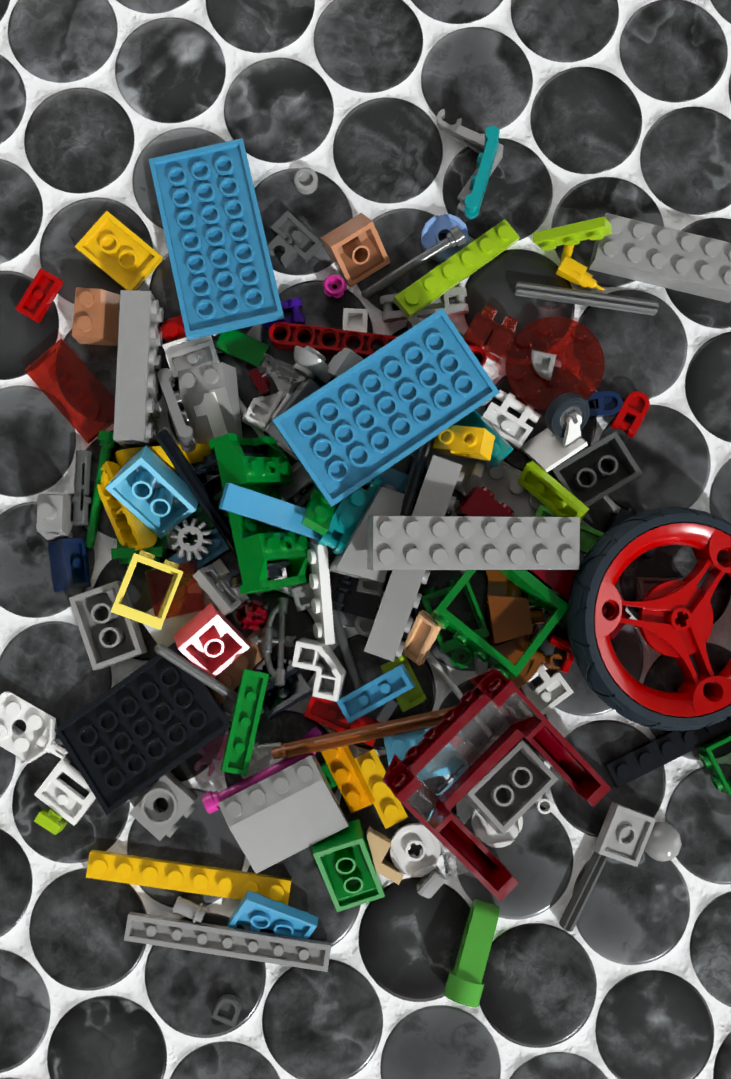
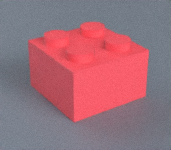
M212 602L173 635L178 650L195 666L214 678L250 648L244 635Z

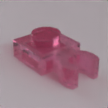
M223 733L197 752L202 754L203 757L195 764L194 770L196 772L200 770L201 764H207L209 766L207 776L213 774L215 770L213 761L214 759L222 760L228 737L227 734Z

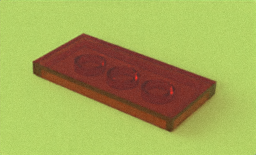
M62 339L24 369L87 443L90 444L98 437L99 430L105 431L114 423L115 399Z

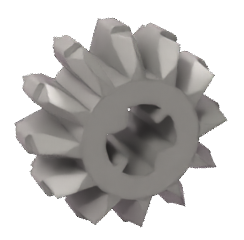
M196 518L192 519L191 525L184 519L182 520L184 528L177 525L174 527L179 533L178 535L172 534L170 538L178 542L171 545L174 550L180 549L177 553V556L180 558L186 554V560L192 561L195 554V557L201 560V551L206 554L210 553V550L205 547L206 544L214 545L213 540L207 539V537L213 534V531H205L207 528L205 522L200 523L198 526V519ZM191 534L198 537V540H194L196 542L195 545L187 543V539L190 540L189 535Z

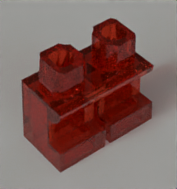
M486 305L480 314L476 313L463 339L467 345L483 348L488 336L492 334L484 350L488 359L501 365L516 335L514 331L518 321L510 316H506L503 323L499 324L493 321L497 310Z

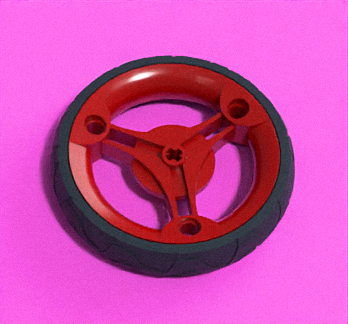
M663 507L647 510L618 523L596 541L581 562L579 570H577L568 600L567 628L570 647L575 662L589 687L611 709H615L624 718L652 729L687 731L714 725L731 716V658L725 667L717 675H714L706 651V642L713 627V610L710 604L712 594L725 573L731 579L730 522L719 516L711 515V513L691 508ZM666 545L692 547L698 562L683 580L661 582L651 588L643 600H621L615 585L627 566L641 554ZM707 570L710 571L700 588H698L696 585ZM604 604L607 607L605 615L602 614V607ZM622 606L639 608L638 620L621 618ZM619 623L639 628L643 639L654 651L665 656L674 657L685 679L677 693L650 688L636 680L623 667L610 640V633L615 630ZM691 654L693 655V658L699 670L698 674H696L691 659L689 657V655Z

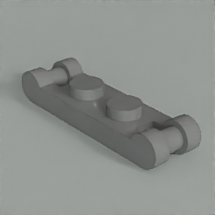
M162 368L158 371L157 377L180 446L183 451L192 452L196 448L193 429L188 426L189 420L186 411H180L179 406L183 404L179 392H175L176 389L171 370Z

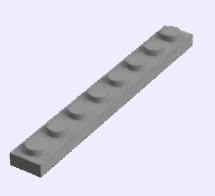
M136 912L128 914L124 941L328 972L332 945L331 942L286 937L208 923H193V921Z

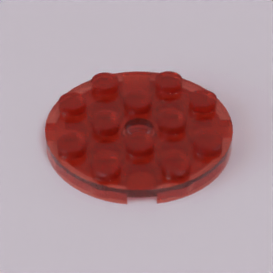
M564 317L538 319L523 327L515 335L508 347L505 360L507 382L521 402L525 405H530L537 411L538 409L547 411L555 398L569 392L580 395L587 402L596 392L602 380L605 366L604 354L595 335L581 323ZM532 350L555 354V360L561 362V368L553 370L550 381L539 376L534 370L531 363ZM570 407L568 411L573 410L574 407Z

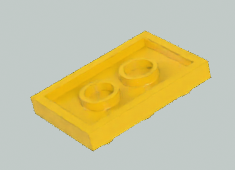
M108 211L100 217L75 246L81 254L125 290H137L163 260L158 252Z

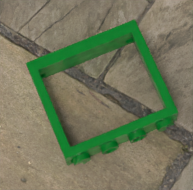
M465 570L430 615L439 624L440 628H447L451 631L458 643L463 646L468 645L474 650V655L479 660L490 663L503 676L511 680L519 675L567 611L568 603L527 570H498L551 613V616L515 664H513L446 609L476 572V570Z

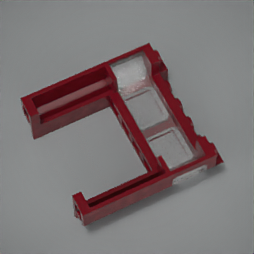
M494 668L469 680L475 688L466 692L462 696L461 702L454 709L448 710L444 714L442 721L436 727L430 728L425 733L424 739L417 746L411 747L406 752L403 760L394 754L382 781L390 788L394 796L501 902L519 882L502 861L451 809L522 738L534 748L573 791L592 807L612 788L511 680L503 676L497 668Z

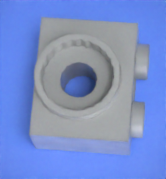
M169 772L156 782L129 814L161 841L165 835L170 838L180 827L177 821L182 816L187 819L197 806L193 803L198 797ZM158 798L166 799L168 802L167 809L163 810L158 807Z

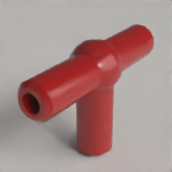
M553 634L549 639V643L566 651L559 670L568 673L574 660L570 642Z

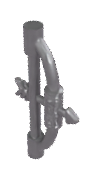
M279 598L278 605L269 613L263 628V638H258V635L250 638V641L255 645L258 642H262V653L266 668L275 678V685L277 686L285 685V669H283L284 646L295 647L293 641L296 636H285L288 598ZM276 613L279 614L278 639L272 638L273 629L271 628ZM272 643H278L277 669L273 668L270 653H272Z

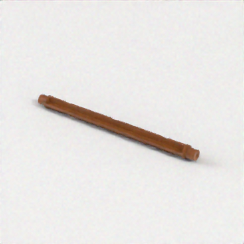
M456 706L284 743L279 747L272 748L273 759H288L435 727L442 721L444 714Z

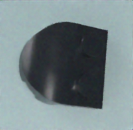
M277 656L271 657L274 669H277ZM284 658L285 685L283 686L275 685V678L268 672L264 660L255 668V671L269 674L262 708L270 720L313 693L298 667L292 666L290 659Z

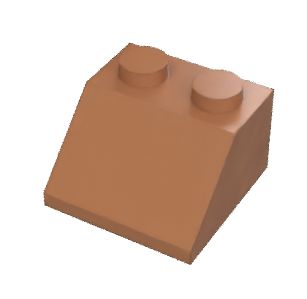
M363 213L358 214L321 237L330 259L349 287L354 286L391 263L373 221Z
M76 287L72 336L79 344L118 346L120 295L103 289Z

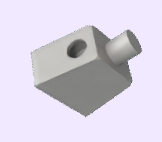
M48 493L38 495L36 529L47 540L73 538L74 503H71V497L74 494Z

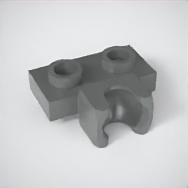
M288 210L271 226V231L276 237L268 244L269 254L274 256L278 252H284L281 256L283 268H287L297 258V255L307 263L323 247L322 242Z

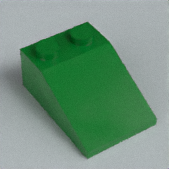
M360 819L348 822V827L312 845L313 856L337 912L385 897Z

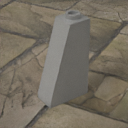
M383 485L375 491L347 542L344 552L340 556H335L329 571L373 583H385L387 570L367 569V517L400 516L404 493L397 492V487L391 485Z

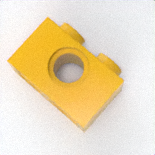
M452 425L435 437L433 448L446 456L490 461L495 436L485 428Z

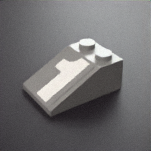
M221 362L178 371L180 397L189 420V425L193 429L196 444H209L208 440L227 433L237 434V437L243 438L236 368Z

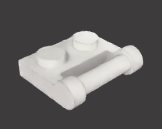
M65 757L59 761L34 795L75 826L95 801L96 797L80 771L70 764L71 761ZM62 772L90 792L86 798L59 778Z

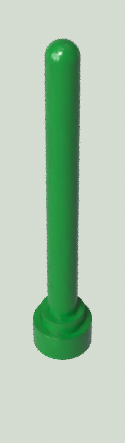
M99 430L98 434L99 446L102 447L85 539V546L88 549H92L95 546L102 500L97 489V484H101L103 470L100 469L106 461L110 460L111 449L114 448L115 444H118L113 440V432Z

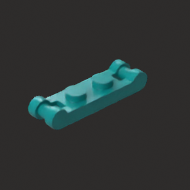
M489 126L485 130L484 153L479 152L476 167L479 170L477 175H472L469 187L472 193L465 197L464 214L469 219L476 218L479 214L494 164L500 133L496 126Z
M380 476L375 477L367 483L366 490L361 487L338 502L329 530L324 536L320 535L317 543L324 547L326 545L333 549V553L340 556L344 552L347 542L383 478ZM333 531L340 535L338 540L332 537Z

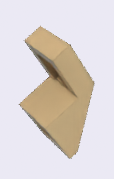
M369 826L367 840L376 872L399 885L404 873L399 871L393 863L384 859L391 846V839Z

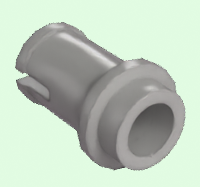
M179 896L172 912L192 919L193 923H201L207 908L203 906V903L199 905Z

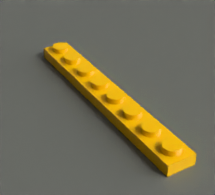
M99 850L90 851L86 878L242 900L247 891H251L277 902H283L286 905L289 902L292 878Z

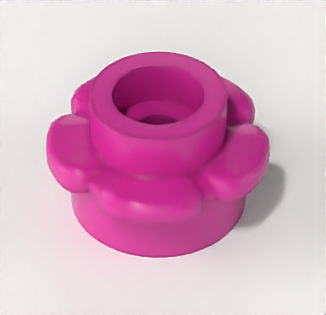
M330 275L323 282V287H325L324 293L328 297H342L347 289L346 281L339 275Z

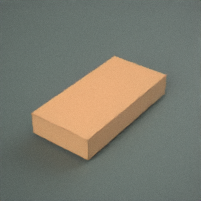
M425 610L419 611L405 640V646L402 651L406 657L418 666L424 664L441 629L438 626L439 624L433 620L434 618Z

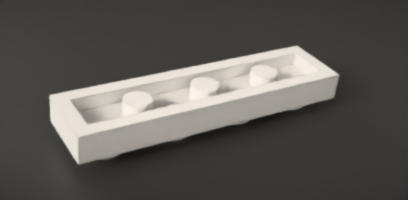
M317 541L309 542L310 549L307 550L308 562L312 568V574L309 575V583L314 592L311 607L316 617L313 632L315 638L323 644H335L327 545L324 547L317 543Z

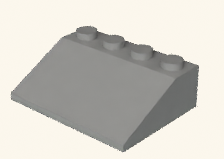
M311 755L218 803L230 831L256 874L349 826L315 755Z

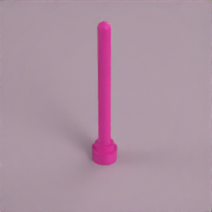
M316 752L283 759L220 792L209 791L201 795L205 809L209 814L219 810V802L311 755H315Z

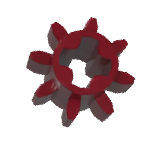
M245 600V604H241L237 608L236 619L242 623V629L258 631L259 626H263L266 623L267 611L265 608H261L263 602Z

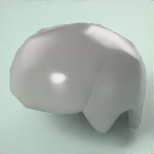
M655 822L644 851L657 861L665 862L672 860L679 854L682 846L680 834L675 827L666 822Z

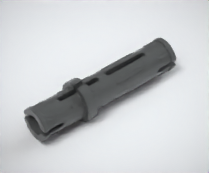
M76 450L74 496L71 497V503H74L72 525L88 526L89 504L92 503V498L89 497L92 452L87 450ZM82 466H84L83 485L81 484V483H82ZM81 491L83 492V493H82V511L80 510Z

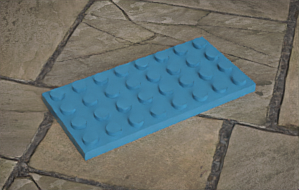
M243 138L149 159L187 339L193 340L284 319Z
M441 308L273 419L272 422L329 506L333 507L500 392L444 309Z

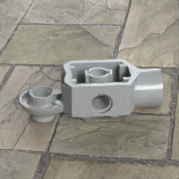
M295 346V365L293 369L305 378L313 379L315 376L326 384L364 360V358L351 349L343 348L337 355H334L327 365L325 363L326 358L312 347L306 346L303 348Z

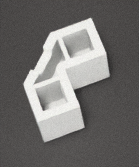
M307 638L297 640L292 666L316 671L312 696L338 701L343 695L347 672L330 646Z

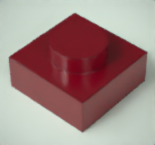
M257 368L248 372L260 396L270 395L268 387L272 384L266 374H260Z

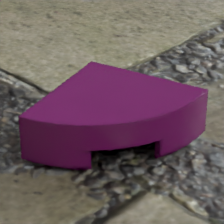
M316 725L299 740L321 736L323 731Z

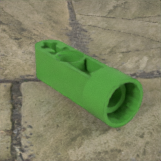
M473 899L454 970L449 972L443 995L448 999L465 1006L479 1007L484 988L482 979L499 918L500 906Z

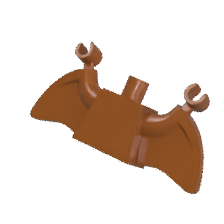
M484 570L487 578V594L483 600L486 626L490 634L488 636L489 645L494 647L511 663L515 664L530 644L528 636L533 633L532 624L544 623L543 609L530 610L528 599L522 598L523 591L498 570ZM537 650L519 675L511 679V681L518 688L534 676L541 662L544 663L547 669H559L560 667L553 665L552 660L562 659V656L559 654L543 655L542 651Z

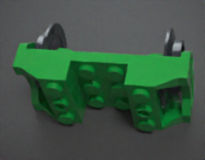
M227 433L208 440L211 454L203 458L204 464L195 469L197 475H220L223 491L226 483H232L282 500L278 487L294 482L289 458L271 436L240 438L237 437V434ZM260 450L261 454H256V451ZM228 512L240 570L222 574L217 577L218 580L229 581L230 588L239 587L241 595L266 592L307 582L305 574L308 565V540L305 536L287 532V530ZM286 568L288 578L278 579L283 577L282 569Z

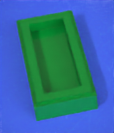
M237 330L221 333L215 348L260 369L270 346Z

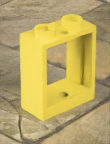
M140 550L139 555L136 553L132 555L110 611L161 630L183 571L178 570L179 564L166 559L163 564L154 561L155 555ZM137 562L173 575L157 616L121 604Z

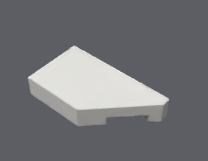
M279 391L276 394L253 398L242 418V422L264 433L272 415L284 396V392Z

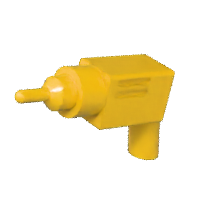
M565 244L556 274L576 286L580 285L590 289L595 287L600 291H604V288L599 286L596 280L592 278L593 275L586 272L588 267L571 258L574 245L568 246Z

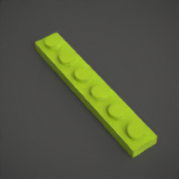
M504 219L394 296V303L407 319H410L518 242L520 236Z

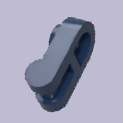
M615 391L578 393V395L586 400L588 405L590 401H596V409H590L589 419L614 416L623 405L622 397Z

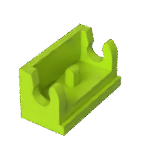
M402 654L400 658L396 657L394 662L388 661L380 665L385 674L403 663L414 682V688L396 697L402 712H405L424 702L427 698L406 656Z

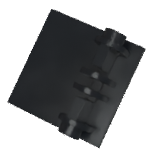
M335 572L331 587L332 609L375 620L381 597L356 592L358 578Z

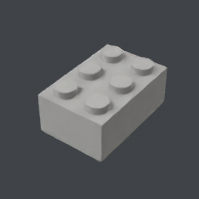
M114 581L69 598L93 671L148 652L138 622L110 611L122 581ZM126 590L121 604L132 607Z
M520 740L464 797L497 834H504L558 778L523 740Z

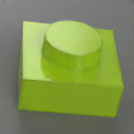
M46 808L39 812L34 822L54 835L61 832L68 822L51 808L50 810Z

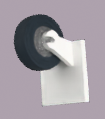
M571 392L564 393L555 398L549 405L545 415V422L548 428L524 443L520 448L544 471L549 472L588 446L587 442L581 438V430L586 425L590 415V408L586 400L580 395Z

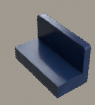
M67 538L49 543L48 548L54 592L91 587L85 538Z

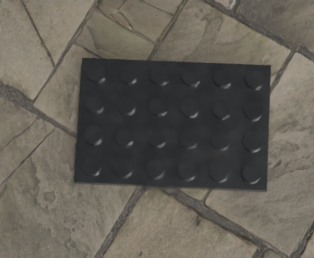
M175 642L168 647L181 657L191 662L182 652L178 650ZM158 654L58 726L54 731L105 814L111 815L161 777L168 774L229 730L231 720L207 685Z

